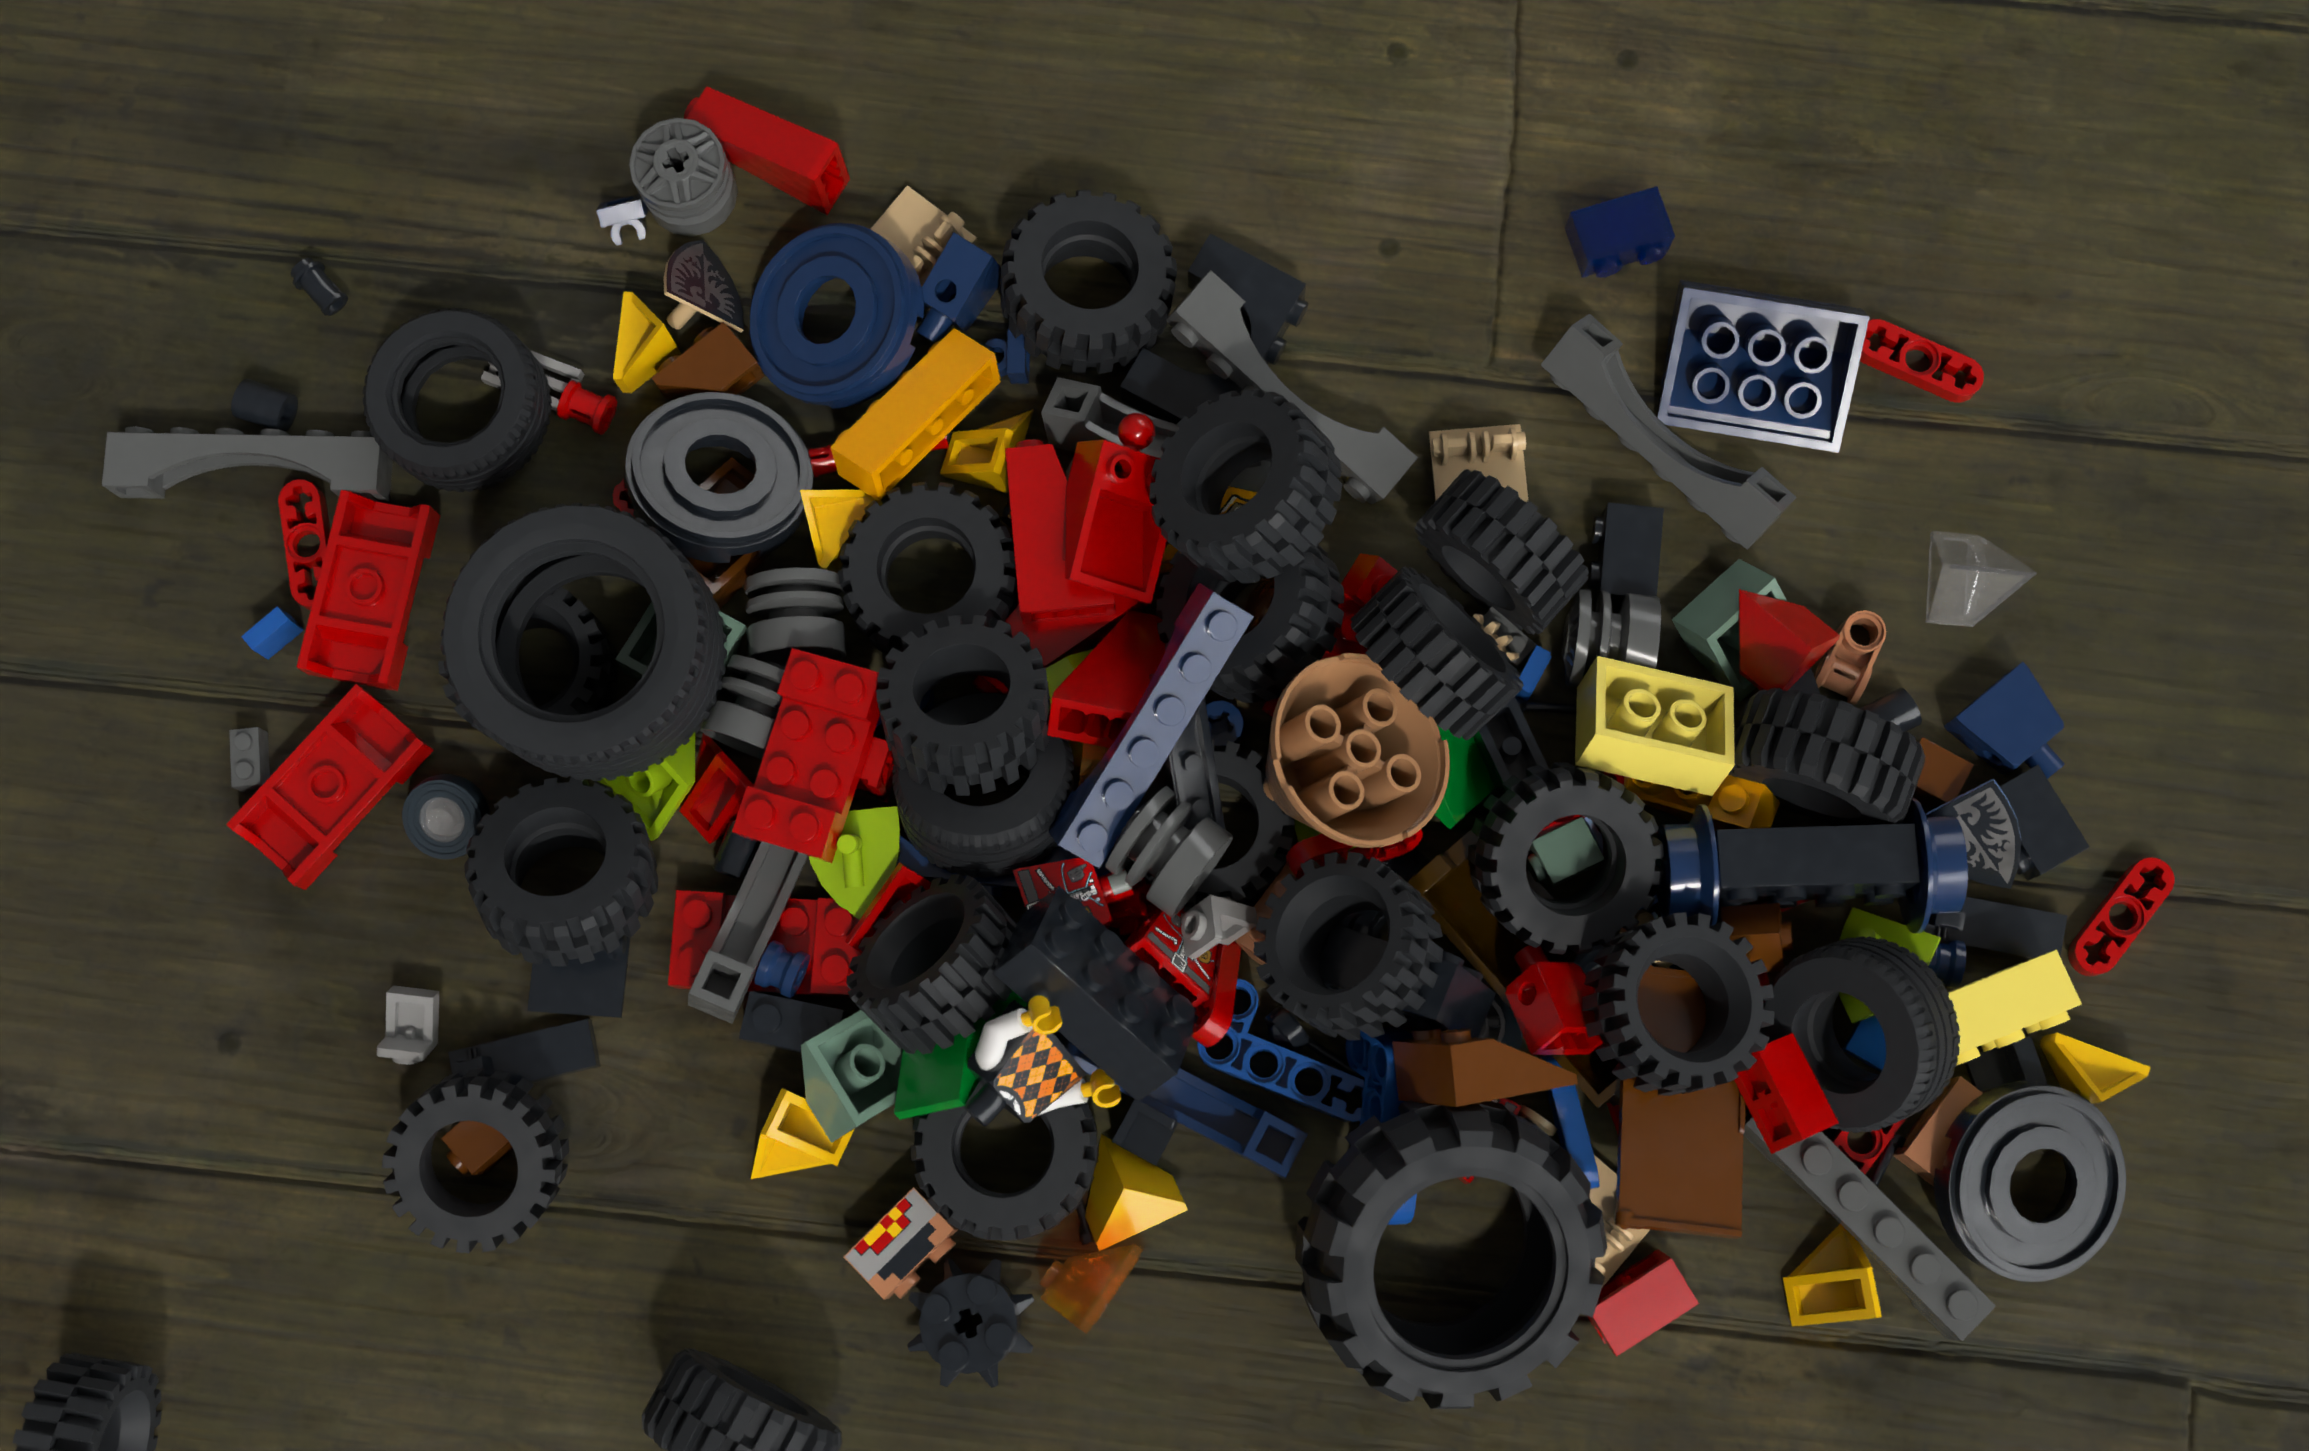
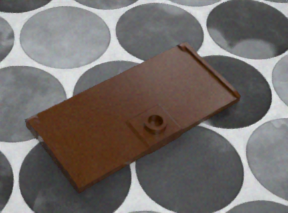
M1650 965L1644 973L1638 988L1637 999L1641 1020L1651 1036L1661 1045L1673 1051L1687 1053L1697 1044L1705 1028L1707 1014L1703 993L1697 982L1688 972ZM1637 1077L1620 1080L1615 1226L1621 1229H1651L1722 1238H1741L1745 1101L1735 1081L1732 1080L1725 1084L1690 1093L1666 1096L1657 1095L1658 1089L1643 1092L1633 1088Z

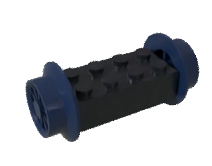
M1912 798L1905 820L1901 824L1719 829L1716 831L1714 830L1712 817L1707 805L1698 804L1689 824L1660 825L1656 836L1658 840L1663 842L1664 857L1655 859V865L1663 870L1661 885H1656L1658 905L1662 918L1673 913L1686 912V917L1700 913L1711 916L1709 924L1711 926L1717 924L1718 906L1721 910V907L1748 905V902L1767 901V904L1780 903V908L1784 909L1796 907V901L1815 900L1816 907H1838L1845 905V899L1863 898L1864 905L1883 906L1893 904V898H1898L1901 915L1907 929L1911 933L1918 934L1925 930L1931 914L1960 912L1964 906L1967 894V849L1963 830L1958 819L1955 816L1927 817L1920 802L1915 798Z

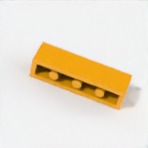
M953 328L942 340L935 342L930 347L928 353L911 370L905 371L899 377L897 383L881 399L875 400L868 407L866 413L850 429L844 430L837 437L835 443L830 448L838 475L877 501H880L886 495V492L893 489L1001 382L995 353Z

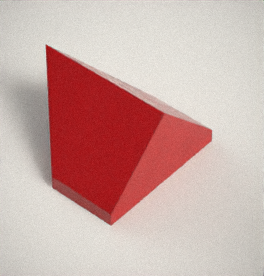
M1739 589V673L1759 690L1765 689L1768 691L1770 688H1780L1783 691H1788L1839 640L1840 635L1805 606Z
M704 733L695 764V783L679 811L704 839L711 844L726 832L730 820H736L746 787H754V784L716 742Z

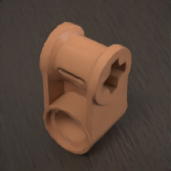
M1867 610L1855 612L1839 625L1836 630L1840 635L1839 640L1823 655L1814 673L1818 688L1823 686L1847 697V703L1853 706L1857 704L1872 674V667L1887 632L1882 618L1876 613ZM1852 625L1862 626L1868 631L1870 636L1869 645H1858L1853 641L1850 635Z

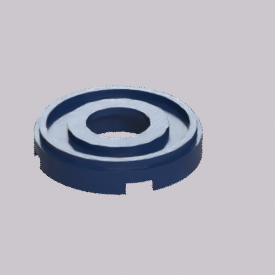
M831 223L818 226L800 234L786 244L772 258L762 273L753 295L750 311V337L759 366L775 386L805 403L827 405L831 408H845L873 398L891 385L901 374L915 351V347L910 345L915 330L917 317L923 318L924 299L919 277L909 258L901 249L866 227L850 223ZM834 278L842 279L852 288L856 300L855 316L850 327L840 338L830 343L815 344L810 342L803 333L804 312L811 296L824 283Z

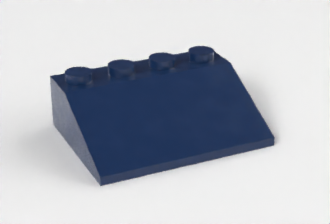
M1679 280L1670 324L1656 417L1664 425L1839 453L1869 316L1862 308Z

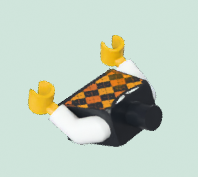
M1037 995L1030 999L1028 1009L1013 1000L1000 1017L990 1020L984 1025L977 1048L967 1064V1068L983 1087L964 1108L984 1127L1003 1108L1023 1123L1031 1122L1038 1115L1057 1108L1086 1103L1090 1096H1092L1094 1103L1100 1107H1113L1121 1100L1120 1087L1101 1068L1091 1074L1089 1082H1085L1083 1078L1086 1072L1053 1034L1062 1026L1059 1007H1050L1049 1000L1046 997Z

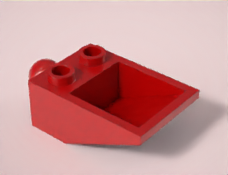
M1131 413L1125 416L1118 426V437L1123 446L1104 439L1077 442L1066 486L1065 579L1145 604H1151L1167 541L1161 534V529L1154 522L1151 513L1153 504L1149 501L1150 483L1156 481L1151 476L1155 459L1160 460V458L1141 452L1154 440L1155 426L1153 421L1145 414ZM1115 465L1122 466V471H1115Z

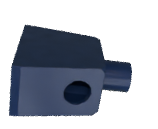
M954 232L922 286L924 305L929 310L915 331L927 340L935 343L944 338L951 325L964 332L969 330L1000 286L1001 267L990 254ZM956 295L955 298L949 302L950 298Z
M2024 662L2010 670L1944 725L1949 733L2003 775L2025 762L2030 769L2039 765L2048 779L2065 765L2047 744L2050 739L2065 727L2064 722Z

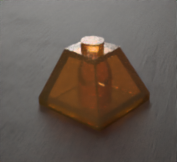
M1138 1244L1068 1257L1064 1264L1055 1260L1040 1282V1285L1047 1289L1040 1299L1081 1331L1088 1334L1112 1301L1145 1249Z

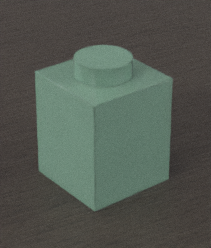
M1581 817L1533 840L1528 851L1529 855L1527 856L1526 865L1533 879L1537 883L1543 880L1547 890L1598 866L1604 860V857L1584 818Z

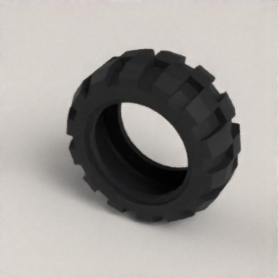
M1414 1101L1402 1102L1398 1107L1399 1116L1381 1123L1373 1115L1344 1138L1351 1147L1335 1165L1328 1160L1323 1161L1306 1194L1313 1204L1309 1217L1303 1216L1297 1222L1295 1260L1302 1268L1304 1278L1300 1290L1313 1321L1345 1366L1357 1370L1364 1377L1369 1387L1400 1402L1414 1401L1416 1396L1423 1397L1430 1409L1474 1407V1394L1488 1391L1495 1401L1499 1402L1532 1387L1533 1385L1527 1374L1544 1361L1548 1360L1556 1369L1579 1342V1338L1571 1331L1579 1314L1593 1317L1605 1276L1595 1268V1258L1604 1257L1607 1249L1603 1214L1591 1202V1183L1571 1154L1557 1144L1528 1117L1521 1118L1511 1113L1502 1104L1492 1101L1458 1107ZM1457 1177H1485L1506 1183L1514 1188L1523 1213V1245L1515 1270L1505 1286L1493 1299L1464 1317L1437 1323L1407 1320L1379 1306L1374 1287V1261L1377 1247L1389 1221L1406 1201L1435 1183Z

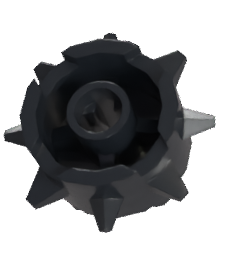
M948 1258L944 1260V1281L934 1287L931 1293H910L908 1299L921 1311V1316L919 1320L920 1333L907 1344L909 1351H928L932 1359L941 1364L940 1385L948 1387L960 1373L970 1374L978 1372L989 1386L993 1388L998 1386V1363L1005 1359L1010 1352H1032L1034 1346L1019 1330L1022 1323L1020 1313L1035 1301L1032 1294H1012L1006 1285L1000 1283L1002 1261L994 1258L980 1274H964L955 1262ZM967 1308H970L972 1315L979 1313L982 1317L983 1323L976 1327L978 1335L975 1337L970 1336L969 1330L962 1332L959 1326V1322L964 1319L963 1311Z

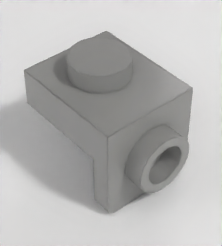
M1214 895L1206 897L1181 915V931L1186 957L1196 959L1218 943L1228 946L1256 927L1258 922L1256 908L1237 903L1231 898H1220Z
M392 986L386 992V1036L377 1045L378 1057L392 1058L395 1063L406 1065L425 1060L438 1044L439 991Z

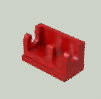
M876 737L872 738L856 789L872 793L878 800L888 803L893 788L892 767L894 766L892 751H889L886 740Z
M1793 1033L1768 1043L1765 1050L1750 1053L1757 1061L1749 1070L1737 1072L1739 1077L1734 1079L1771 1154L1839 1123Z
M1657 1249L1607 1281L1601 1289L1593 1317H1587L1603 1343H1607L1613 1354L1618 1356L1699 1303L1673 1259Z

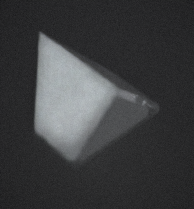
M1932 531L1930 533L1926 623L1973 627L2034 577L2037 572L1980 535Z

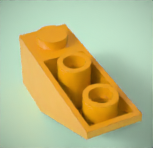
M1727 775L1712 796L1624 777V787L1635 793L1645 805L1689 822L1698 804L1707 805L1715 831L1719 829L1771 828L1780 805L1779 800L1765 784Z

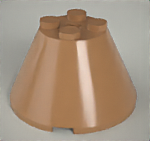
M1343 653L1339 656L1318 660L1305 667L1283 690L1274 710L1265 770L1266 778L1263 783L1264 792L1287 815L1338 842L1365 848L1384 847L1400 842L1417 833L1431 820L1444 798L1449 778L1450 756L1447 739L1442 741L1434 719L1431 716L1427 718L1423 715L1411 699L1408 701L1399 692L1400 688L1393 681L1389 682L1381 673L1382 668L1372 662L1368 655Z

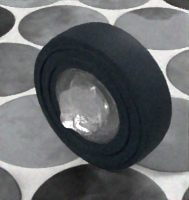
M440 774L425 779L412 789L403 806L402 820L408 838L420 851L438 859H454L467 854L466 849L470 838L473 835L479 836L476 828L477 824L486 813L490 815V810L485 796L471 781L454 774Z

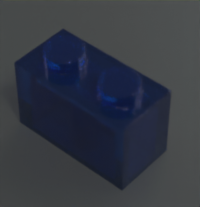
M1657 186L1572 211L1565 227L1582 278L1596 274L1598 278L1607 277L1620 271L1623 265L1639 261L1641 265L1656 262L1666 255L1675 237Z

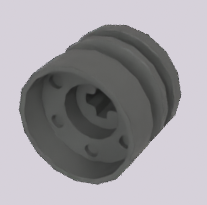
M673 118L660 121L642 133L632 148L629 167L633 183L658 225L673 234L692 237L709 233L723 224L735 208L738 187L734 171L727 160L722 144L711 129L695 120ZM683 165L685 169L677 173L676 168Z
M792 567L759 572L747 577L744 581L745 594L752 599H749L745 604V611L749 616L763 619L751 624L746 629L747 657L768 660L786 667L792 648L841 661L847 656L845 625L841 621L827 618L840 613L844 609V600L838 596L843 591L839 585L838 573L817 568Z
M1580 588L1573 597L1563 629L1561 654L1565 668V684L1570 687H1578L1583 679L1585 667L1589 669L1597 656L1656 669L1661 630L1660 598L1658 596L1626 593L1619 613H1612L1610 593L1601 590L1597 597L1595 610L1592 611L1591 591Z
M732 655L726 668L741 679L723 676L721 682L723 683L722 688L730 695L736 697L735 703L716 701L715 706H711L710 715L707 720H704L700 731L717 742L762 760L783 698L777 692L786 667L764 659Z
M1166 786L1151 800L1141 805L1121 830V834L1116 840L1115 847L1105 867L1116 876L1131 861L1135 862L1126 876L1125 883L1132 887L1148 873L1152 875L1154 880L1146 898L1173 918L1207 879L1229 847L1233 835L1209 817L1200 821L1189 831L1184 825L1190 815L1192 805L1184 801L1169 816L1167 813L1176 799V793Z

